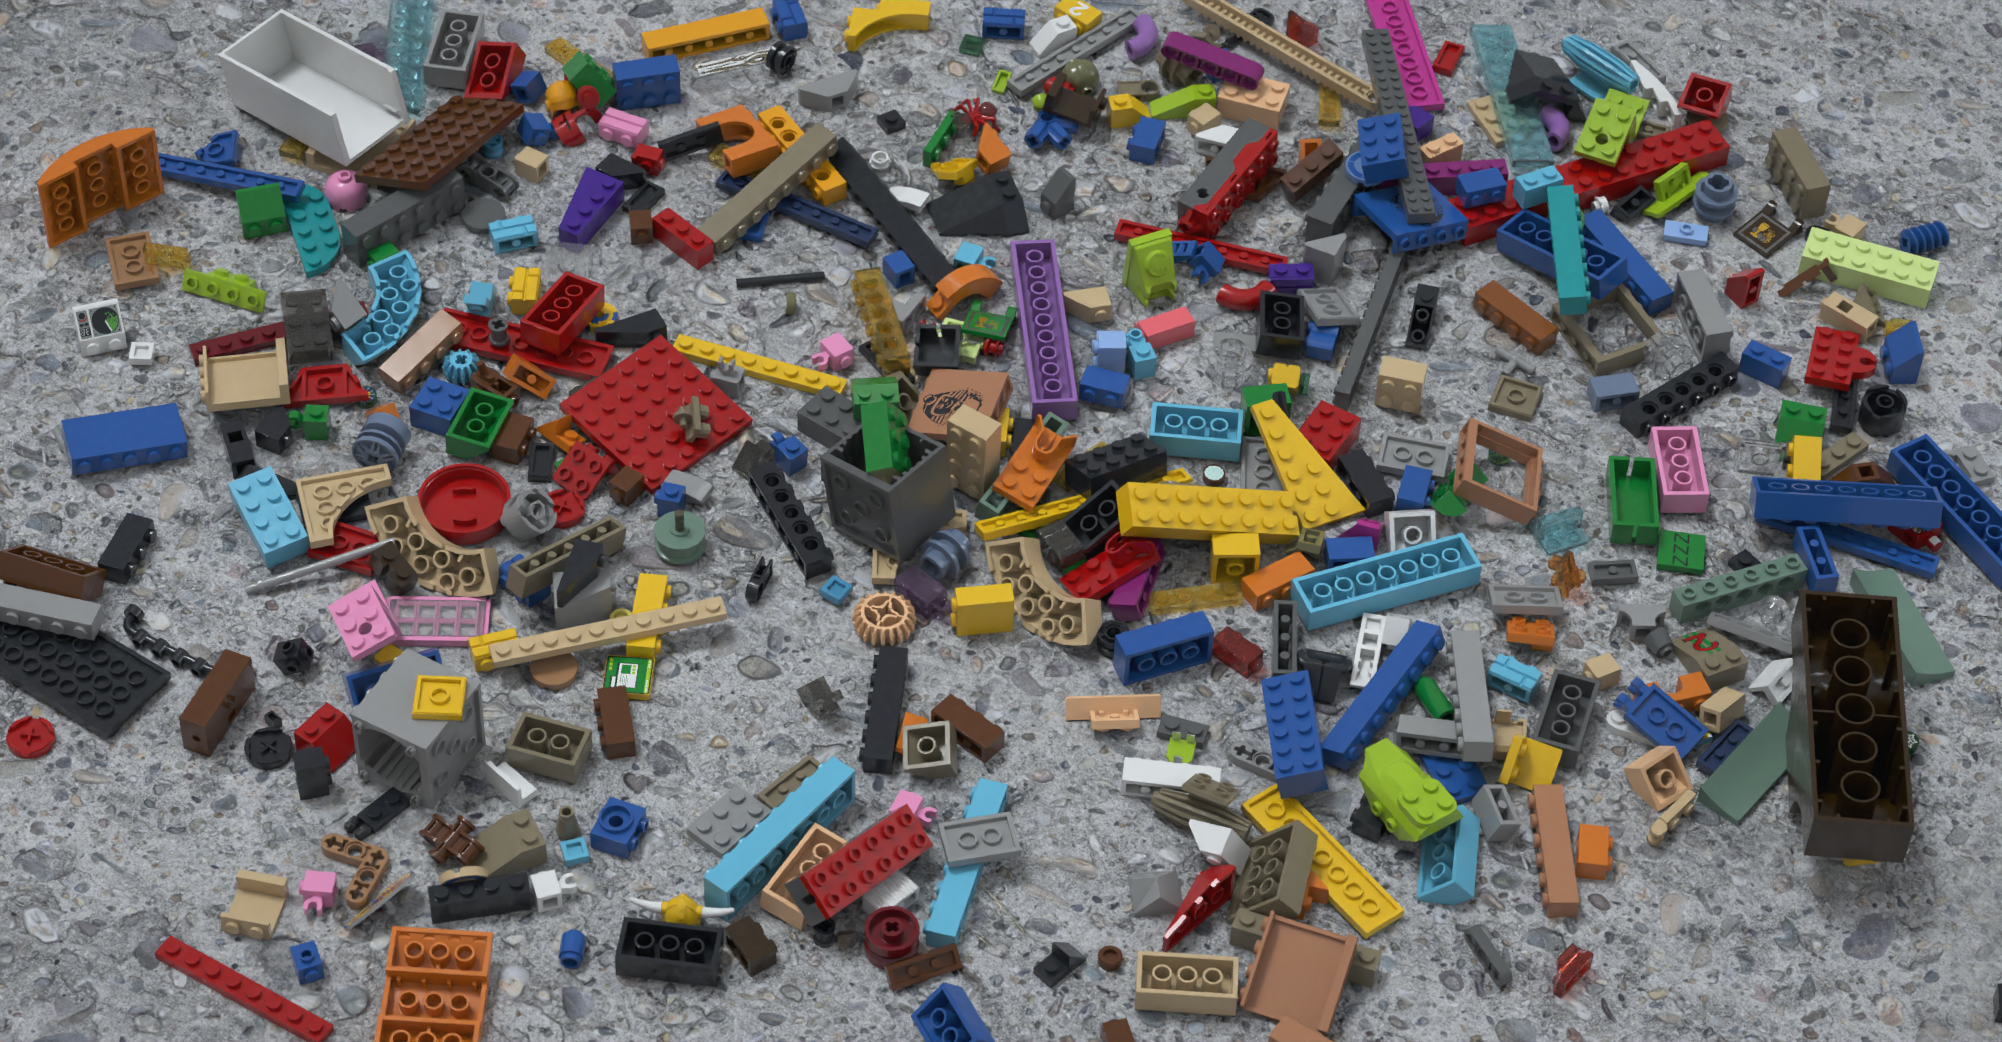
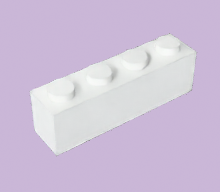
M1125 757L1121 795L1152 798L1155 791L1159 792L1161 788L1188 793L1182 790L1181 787L1194 774L1205 773L1210 775L1212 780L1220 782L1221 768Z

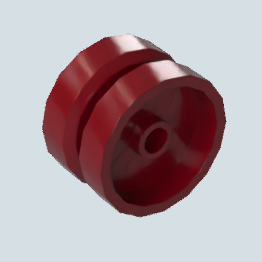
M887 906L872 912L867 918L864 928V951L866 958L873 966L885 970L884 965L918 954L920 927L917 918L912 912L902 907Z

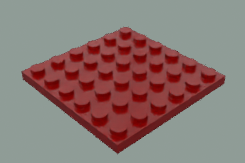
M662 335L647 343L562 401L559 405V409L566 416L572 414V421L612 459L617 461L622 468L627 465L643 474L645 490L651 495L661 489L662 483L672 470L687 471L752 425L753 421L743 409ZM692 396L699 397V404L709 406L708 417L705 421L701 420V422L710 424L711 432L706 439L696 437L690 443L686 442L685 428H681L680 425L674 423L673 414L679 410L680 406L690 404Z

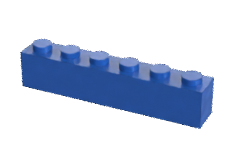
M1597 209L1585 214V224L1582 230L1583 237L1627 257L1628 278L1622 283L1630 290L1635 300L1642 305L1644 311L1650 316L1670 308L1674 291L1602 210Z

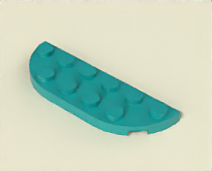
M305 184L306 187L297 202L283 200V204L306 278H310L329 269L334 259L339 257L341 240L327 198L317 188Z

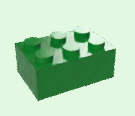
M887 400L860 405L866 473L888 484L892 483L891 476L897 475L902 477L901 473L908 472L912 468L907 450L910 447V442L905 429L908 425L906 414Z

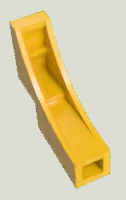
M880 0V4H876L875 9L853 7L852 15H848L847 28L849 30L845 29L844 42H847V51L856 52L867 40L890 31L906 29L928 31L931 18V1Z

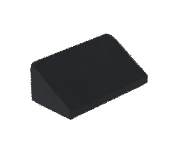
M1640 185L1617 203L1609 214L1620 220L1630 222L1655 202L1656 199Z

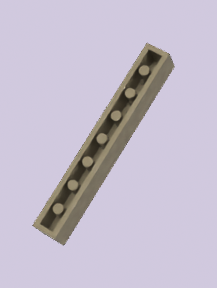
M817 122L702 224L698 230L713 240L714 254L719 256L723 251L728 250L734 241L742 237L752 225L758 223L769 210L774 209L777 203L788 196L799 183H803L808 175L820 168L827 158L833 156L838 150L837 136Z

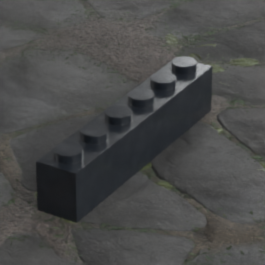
M880 645L879 655H874L873 669H876V673H871L870 687H874L873 692L869 691L867 706H871V708L865 712V724L868 725V728L863 729L862 743H865V748H860L859 762H863V772L892 775L895 757L894 750L898 736L908 667V648Z

